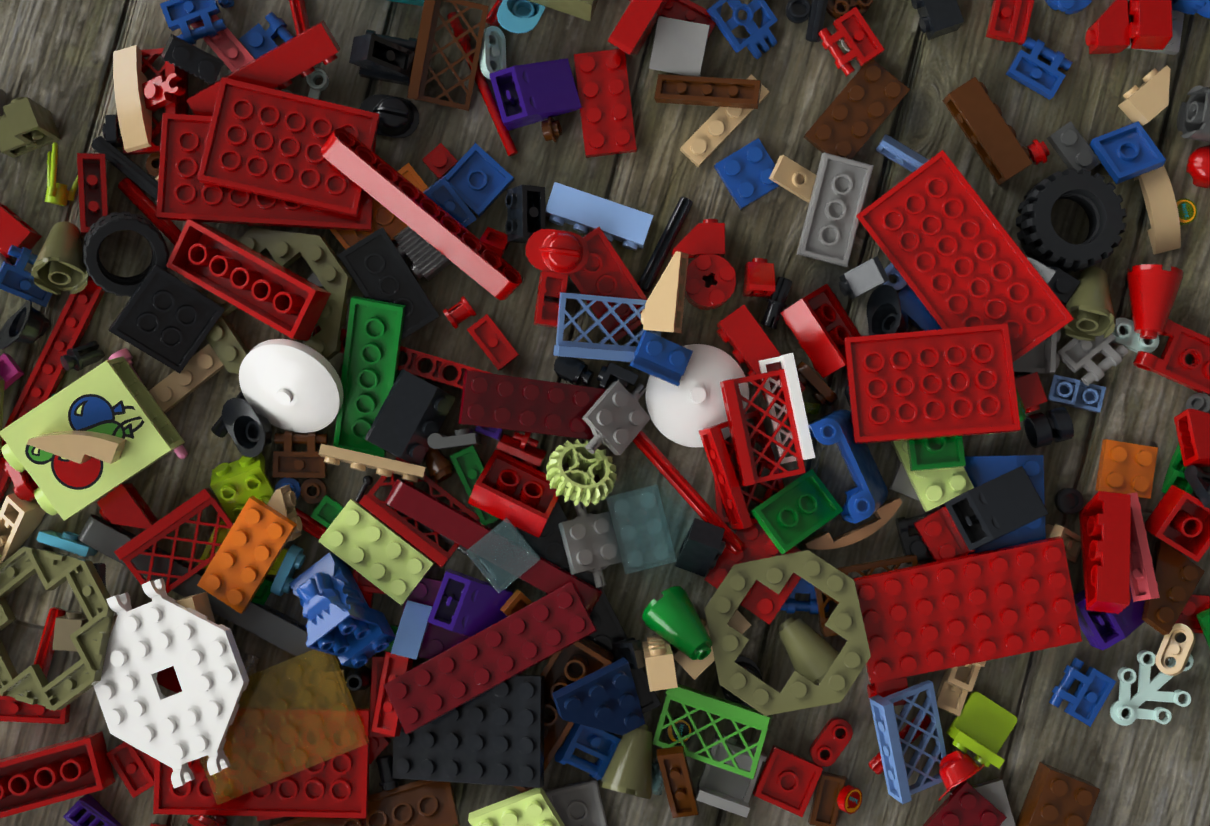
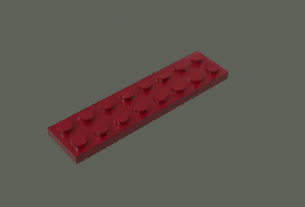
M570 582L383 686L405 733L410 734L598 630L573 582Z

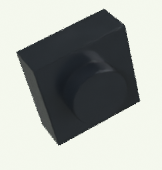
M105 115V123L102 126L104 138L115 147H123L118 116Z

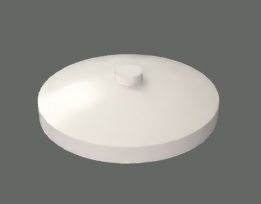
M289 339L267 340L256 345L241 363L239 383L245 399L257 414L267 418L276 427L297 433L319 431L327 427L335 419L342 407L344 398L343 386L336 370L324 356L303 343Z
M691 344L683 346L692 350L693 353L684 375L681 376L679 386L672 385L650 375L646 385L645 401L651 421L660 433L679 445L701 448L704 446L699 430L728 421L720 382L745 377V374L739 364L721 349L704 344ZM740 383V394L749 400L748 383ZM742 400L743 408H745L747 403ZM729 427L721 429L724 440L731 436Z

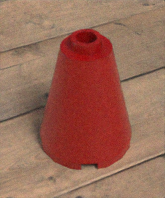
M1159 264L1132 266V270L1127 269L1126 275L1134 331L1140 334V338L1156 339L1157 335L1163 334L1183 280V270L1171 266V271L1163 270V265Z

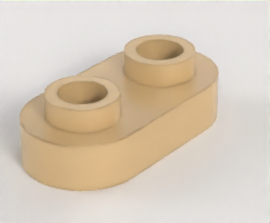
M1180 623L1175 624L1171 632L1164 635L1155 658L1157 668L1166 675L1176 676L1185 669L1196 641L1194 632L1188 626ZM1185 634L1186 640L1182 643L1177 642V636ZM1170 658L1176 660V664L1173 667H1168L1167 661Z

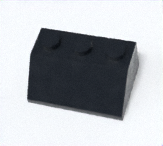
M402 369L370 427L365 440L405 461L420 466L430 448L428 437L433 433H438L456 397Z

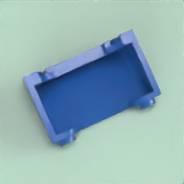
M840 409L809 422L811 437L816 438L823 445L837 444L856 487L844 492L846 502L841 507L843 512L840 513L843 521L856 524L869 518L886 501L888 490L867 443L854 444L851 412Z

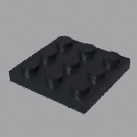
M154 264L110 326L109 332L176 372L181 373L225 308Z

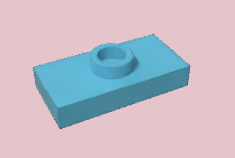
M53 530L39 531L36 539L38 540L37 542L83 557L97 554V550L78 540V534L63 531V533Z

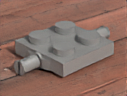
M614 381L583 416L582 419L588 424L594 435L585 446L586 449H589L588 452L594 454L598 447L604 444L614 455H621L651 419L638 402L646 392V388H643L644 385L637 384L630 393L619 381Z
M579 502L575 506L577 517L561 522L558 525L571 575L582 572L592 573L596 588L607 585L602 570L610 565L621 563L622 559L609 512L587 514L585 506L582 502Z

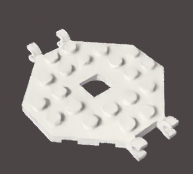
M160 578L142 584L145 594L152 598V602L132 609L128 592L106 599L110 609L117 612L118 616L108 640L101 681L94 685V689L110 734L173 769L171 775L172 785L174 788H177L195 779L187 762L208 755L207 768L210 775L231 766L223 751L226 742L225 736L229 726L233 724L240 706L238 702L242 692L247 688L249 678L231 629L208 620L207 616L192 608H185L176 603L177 600L167 595L164 579ZM174 666L182 692L166 697L159 688L156 679L157 673Z

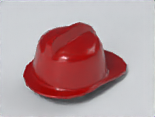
M541 229L534 232L528 239L526 256L529 262L537 269L572 274L581 270L586 265L589 257V248L586 241L579 234L563 230Z
M959 750L946 755L941 760L939 769L946 792L938 800H941L957 785L979 772L985 764L978 765L968 754L962 753Z

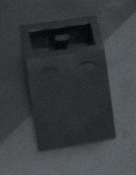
M1023 466L944 503L969 551L978 549L1049 514Z

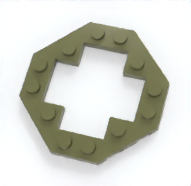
M252 227L237 241L262 255L269 252L276 263L285 268L303 256L325 290L331 293L317 322L322 330L304 343L329 361L341 350L342 341L340 336L342 325H345L348 307L346 299L348 289H351L352 277L324 237ZM208 291L207 297L224 307L225 310L207 334L206 339L227 371L239 374L241 363L249 351L226 318L238 307Z
M23 546L0 564V631L16 620L5 597L35 573L38 574L46 591L55 590L68 580L89 621L70 635L81 659L50 683H48L39 664L29 666L18 675L0 639V696H10L15 698V700L28 704L42 705L46 709L53 711L62 710L101 681L114 611L110 609L106 599L110 598V595L92 561L32 546Z
M809 550L734 564L705 607L719 684L764 716L842 702L871 657L854 580ZM795 573L839 602L825 623V626L846 639L847 642L818 686L797 671H794L782 691L778 692L735 662L750 639L729 626L728 623L756 580L779 595L792 574Z

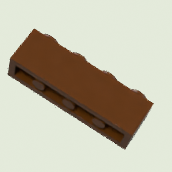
M974 77L950 92L942 101L999 186L1033 163L1030 160L1029 151L1024 146H1021L1016 139V132L1013 127L1007 125L1002 118V111L999 106L993 103L987 95L986 86Z

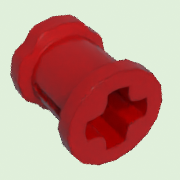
M464 295L457 304L443 310V313L455 329L468 317L477 315Z

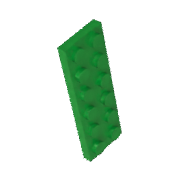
M357 296L351 297L341 377L344 398L342 407L337 414L334 447L383 458L386 457V450L365 440V437L397 378L406 306Z

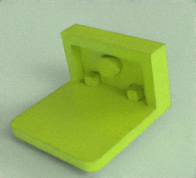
M262 452L253 458L243 455L239 460L231 463H222L215 467V469H212L210 486L233 523L236 521L249 497L255 496L267 504L275 492L265 474V458Z
M973 691L964 703L960 716L955 717L946 733L954 739L952 744L965 753L968 749L977 754L974 759L981 764H985L988 768L992 764L1000 769L1005 760L997 753L1016 725L1017 717L980 692Z

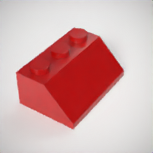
M828 284L803 297L780 313L786 325L797 338L800 347L806 352L815 370L819 372L822 378L846 365L844 338L861 336Z
M495 449L474 485L468 504L539 538L560 496L556 497L557 489H550V481L546 480L545 473Z

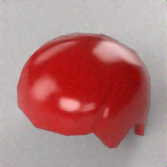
M1210 145L1197 148L1189 156L1186 172L1193 178V184L1202 188H1210Z

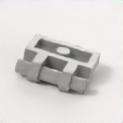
M1111 334L1104 338V335L1096 336L1093 341L1074 338L1057 353L1060 360L1074 373L1082 367L1087 371V374L1081 378V381L1086 386H1089L1092 382L1103 378L1104 373L1109 368L1120 364L1128 350L1123 345L1114 350L1110 344L1115 341L1116 337ZM1101 352L1105 359L1096 365L1092 359Z

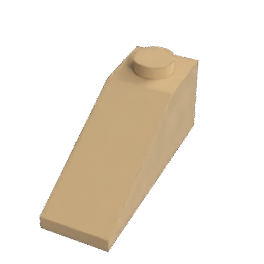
M676 251L646 301L645 309L642 310L641 323L643 324V330L681 333L689 254Z
M15 493L6 496L0 510V555L2 556L0 564L16 553L42 522L46 512L40 507L36 499L31 502L21 500Z

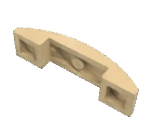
M1164 165L1134 177V181L1139 180L1151 224V229L1147 231L1153 254L1181 248V229L1177 203Z

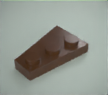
M1159 540L1155 544L1154 550L1157 552L1153 568L1160 598L1145 600L1142 620L1162 635H1167L1171 632L1205 571L1167 543Z

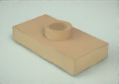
M785 155L779 156L769 179L810 203L816 175Z

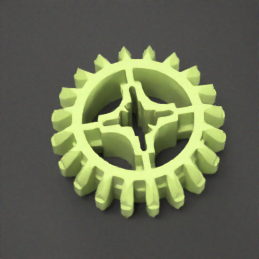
M578 439L573 444L567 440L563 446L559 445L550 454L549 461L547 462L546 480L550 481V489H557L556 497L563 495L565 503L570 499L574 501L575 506L582 502L586 508L590 502L596 505L600 500L604 501L608 494L612 492L617 479V474L615 473L616 465L612 464L613 457L606 456V449H597L594 454L588 452L589 449L585 448L588 444V439L583 444ZM568 463V470L564 472L562 465ZM598 474L600 477V481L598 483L594 481V475Z

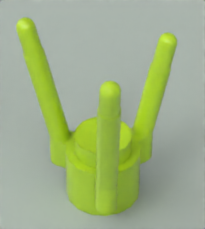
M54 142L52 144V151L48 152L45 202L67 206L68 200L74 201L75 193L78 189V175L70 191L67 190L68 185L56 183L58 143Z

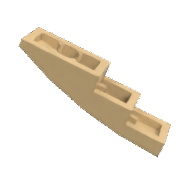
M137 45L113 52L115 101L124 150L127 153L151 146L152 110L146 109L142 83L147 82V77L141 72L142 51Z
M986 661L946 669L936 694L937 707L955 716H960L967 694L972 692L980 667H985Z

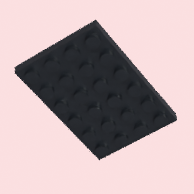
M516 675L410 734H406L401 726L400 736L393 737L392 778L533 788L543 787L545 676Z

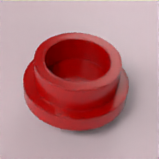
M1035 139L1031 145L1027 146V150L1035 165L1047 162V156L1050 155V152L1044 141L1039 143Z

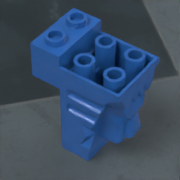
M329 552L289 583L293 594L300 598V603L303 607V617L308 619L306 624L308 634L306 645L308 648L338 657L341 665L356 669L367 664L369 658L385 650L389 643L395 639V634L384 613L368 606L348 565L337 555Z

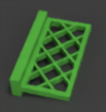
M678 683V688L667 689L665 693L667 695L652 744L662 748L677 747L675 744L680 742L684 746L687 757L754 779L773 715L764 716L756 709ZM672 700L681 703L686 712L685 715L675 720L669 711ZM688 706L693 707V708H696V709L690 711L689 708H688ZM698 710L705 711L711 723L698 728L692 714ZM712 714L720 716V718L715 720ZM688 716L695 731L682 737L676 722ZM668 717L670 722L665 725L666 718ZM725 718L731 720L737 730L726 737L723 736L717 725V722ZM738 723L746 726L740 729ZM672 725L678 737V740L671 744L660 740L663 729ZM713 725L720 740L707 746L700 731ZM750 727L761 730L759 741L749 746L742 731ZM697 733L704 748L693 752L688 749L684 740ZM739 734L746 748L732 754L726 740ZM722 742L729 757L719 761L714 759L709 748ZM757 746L754 755L751 749ZM706 751L708 756L702 755L700 753ZM748 751L753 761L750 771L740 768L735 757ZM731 760L732 763H733V765L728 764V763H725V762Z

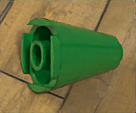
M673 586L661 592L664 597L658 601L653 599L645 608L642 620L649 629L690 659L703 660L711 653L712 641L687 592L681 586Z

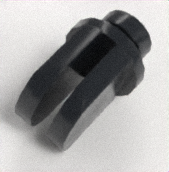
M92 341L75 349H68L67 354L61 356L60 360L65 370L75 369L79 371L83 367L100 361L105 354L101 349H98V342Z
M558 356L555 360L554 371L556 374L573 385H579L582 381V384L588 386L593 378L594 372L587 371L588 365L578 358Z

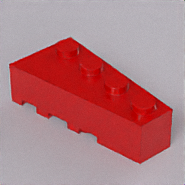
M1098 491L1079 512L1086 610L1119 614L1129 606L1132 597L1130 591L1131 495Z

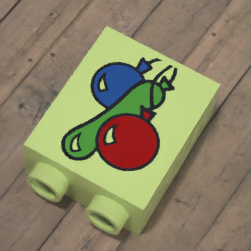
M124 356L106 360L0 431L1 437L7 443L2 446V454L6 461L19 472L27 470L38 485V488L34 490V496L40 507L50 515L58 513L64 521L83 511L119 485L125 483L185 443ZM73 430L110 434L127 440L120 460L112 464L94 457L79 464L27 445L30 438L39 435Z

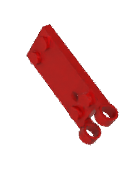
M1168 319L1164 332L1161 335L1168 336L1169 339L1161 358L1147 352L1138 351L1133 365L1143 370L1152 371L1194 391L1206 393L1210 396V338ZM1188 354L1193 358L1191 364L1185 361V357Z

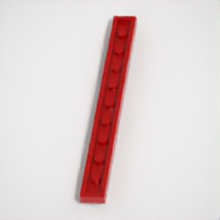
M89 276L88 284L84 290L76 294H70L5 427L51 398L52 394L56 392L66 372L61 364L60 357L66 355L68 349L78 347L105 293L103 288L93 282L91 276ZM2 438V446H4L7 443ZM2 448L0 455V503L12 481L4 470L5 458L2 454Z

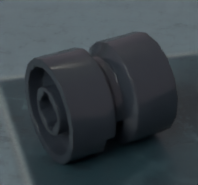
M1064 407L1047 410L1045 415L1042 412L1028 415L1024 419L1026 436L1034 448L1051 445L1052 440L1058 443L1072 439L1074 436L1072 419Z

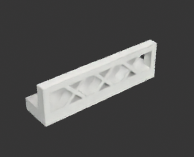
M789 353L779 357L759 360L761 373L767 372L766 365L780 362L781 369L785 371L803 460L815 458L794 354ZM771 377L764 384V388L771 393H774L777 387H781L780 380L775 381ZM769 381L775 384L772 389L770 388ZM765 393L767 405L769 406L773 398ZM774 403L769 414L779 419L783 412L786 414L785 406L781 407ZM775 407L780 410L777 416L775 412ZM771 419V424L774 432L778 426V423ZM781 428L775 436V440L782 445L786 443L788 438L792 439L791 432L788 431L787 433ZM780 433H782L783 435H785V437H784L783 440H781V435H780ZM776 445L778 457H780L784 450ZM794 456L784 457L780 464L796 461V458Z

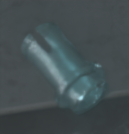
M656 759V762L652 763V794L662 795L664 782L658 759Z

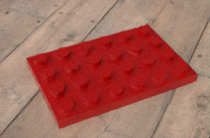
M222 77L197 179L199 182L357 217L363 189L326 160L321 153V148L336 128H343L369 149L373 150L380 114Z
M1008 323L844 338L854 444L1021 430Z

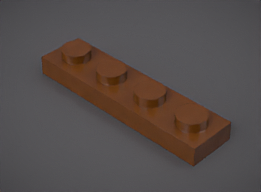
M658 74L654 98L656 103L758 109L761 80Z

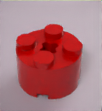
M704 254L695 258L688 265L685 297L694 307L702 310L715 309L726 303L733 294L736 286L735 269L723 257L714 254ZM708 277H710L713 279L712 283L715 285H711L709 288L705 287L706 282L702 279L706 280Z

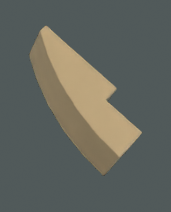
M73 430L39 435L30 438L27 445L79 464L90 460L91 457L112 464L120 460L127 440L110 434Z

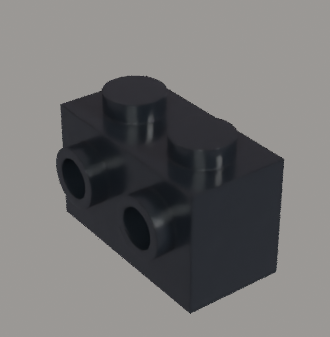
M522 184L507 190L505 205L507 207V221L505 225L508 242L527 244L528 239L534 232L546 229L545 187Z

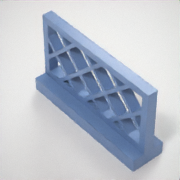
M560 292L557 336L553 355L632 362L637 347L629 345L635 342L638 346L639 340L637 338L643 334V331L647 330L642 329L634 335L626 324L635 316L641 321L640 312L645 308L647 300ZM566 298L576 299L583 307L573 317L565 310ZM582 300H590V302L585 305ZM596 301H601L608 309L599 319L589 310V307ZM608 302H613V303H616V304L611 307V306L608 304ZM622 303L627 304L633 311L624 321L614 311ZM633 304L641 306L636 309ZM584 311L594 321L585 331L575 322V319ZM611 313L620 325L608 333L600 322ZM566 316L569 320L564 324ZM572 323L580 335L573 341H563L564 329ZM595 326H598L606 335L599 343H593L586 335ZM623 327L631 339L624 345H618L612 336ZM649 331L661 337L660 331ZM583 337H584V339L587 341V342H578V341H579L580 339H582ZM607 340H610L612 344H604V343H605Z
M926 680L886 697L876 695L869 698L888 794L900 803L905 804L912 801L911 795L943 782L940 774L929 775L934 763L937 761L940 764L941 760L946 756L933 682ZM926 690L927 697L923 705L920 706L914 703L919 693ZM902 699L907 701L900 715L895 714L893 703ZM914 705L920 710L912 723L906 720V717ZM926 713L930 714L931 722L927 730H924L919 726ZM905 722L911 725L903 740L899 736V730ZM917 730H920L924 735L918 747L911 744V741ZM932 737L935 739L936 745L932 753L929 754L924 750ZM910 746L915 749V752L908 764L904 761V754ZM924 754L929 758L921 771L915 767L921 755ZM913 770L920 773L916 783L909 786L908 780Z

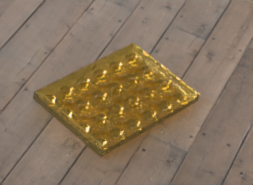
M313 649L249 675V683L246 690L242 692L238 702L240 706L233 724L229 726L225 736L226 742L223 751L231 766L210 775L207 768L208 755L199 759L216 803L219 805L368 744V737L349 689L346 686L336 656Z

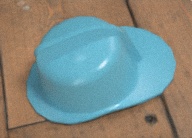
M503 0L497 12L498 22L509 32L527 33L538 24L545 6L527 0Z

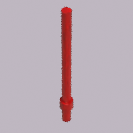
M449 13L447 15L448 20L455 16L457 13ZM459 17L450 22L455 37L467 31L463 29ZM469 34L458 40L466 54L473 50L470 45L471 38ZM474 53L471 54L470 56H468L472 63H473ZM478 63L475 82L508 156H514L518 151L509 131L502 122L499 108Z

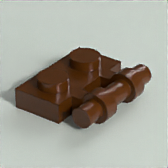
M293 431L275 433L274 442L275 444H284V451H273V477L327 478V463L324 462L325 458H322L319 452H317L318 444H328V434H318L317 431L308 434H299ZM307 444V452H294V445Z

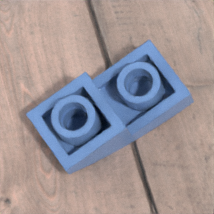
M1053 375L1048 396L1049 401L1091 412H1101L1106 387L1094 384L1086 386L1083 382H1080L1081 380Z
M407 600L391 650L392 654L415 660L419 658L424 635L427 633L429 625L427 621L433 606Z

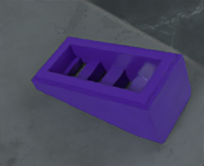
M90 794L81 797L63 816L73 826H96L100 821L105 823L103 826H122ZM84 808L87 811L82 816L79 812ZM94 815L96 818L89 823L87 819Z

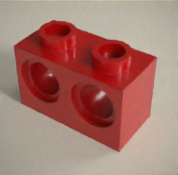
M548 271L540 273L533 325L557 328L560 292L566 293L568 274Z

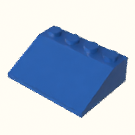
M1043 455L965 456L966 466L964 468L974 488L1023 466L1045 505ZM1045 516L975 549L973 553L968 555L1046 539Z

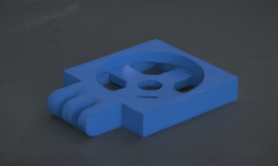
M718 0L706 10L736 53L747 47L753 57L759 59L762 56L761 51L766 53L770 50L768 44L771 47L777 44V40L769 30V27L777 22L778 19L765 0H752L749 4H742L740 0ZM727 1L733 10V16L724 22L721 17V8ZM760 8L762 20L758 28L753 17L754 12ZM740 10L746 11L747 18L745 20H741L738 17ZM738 25L744 26L750 36L748 38H736L731 31Z

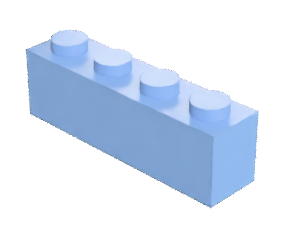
M557 182L553 185L545 209V215L554 224L563 226L564 223L573 225L574 230L584 234H588V231H592L599 226L609 242H612L613 239L623 242V247L635 251L637 247L643 249L654 216Z

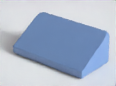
M886 134L876 148L877 152L912 173L929 161Z

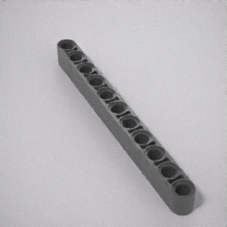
M91 514L79 534L78 540L125 565L122 560H119L114 551L136 537V535L116 524H111V522L106 521L100 516ZM153 545L145 551L152 552ZM157 547L156 553L171 555L165 550ZM139 554L132 559V562L138 569L148 571L151 556ZM155 556L153 571L168 573L170 558ZM174 559L172 574L185 575L188 573L189 563ZM198 571L172 591L183 597L206 592L197 586L204 571ZM152 575L151 580L155 581L163 578L166 586L167 577ZM171 578L170 585L178 579ZM207 592L213 613L314 667L329 671L336 656L308 648L306 645L308 634L304 624L266 604L261 605L252 601L246 611L240 614Z

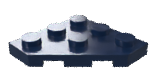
M624 657L552 693L558 714L565 721L622 736L646 724L629 662Z

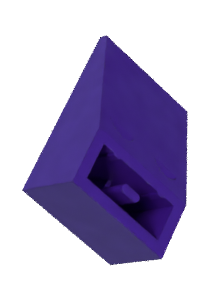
M568 58L516 65L489 74L502 122L508 131L546 120L550 116L556 117L582 108Z
M448 569L445 572L427 622L456 633L473 636L507 617L500 608L514 592Z
M1085 589L1074 595L1079 626L1092 647L1105 650L1129 636L1144 623L1142 614L1145 600L1133 602L1131 597L1129 606L1119 614L1086 610Z

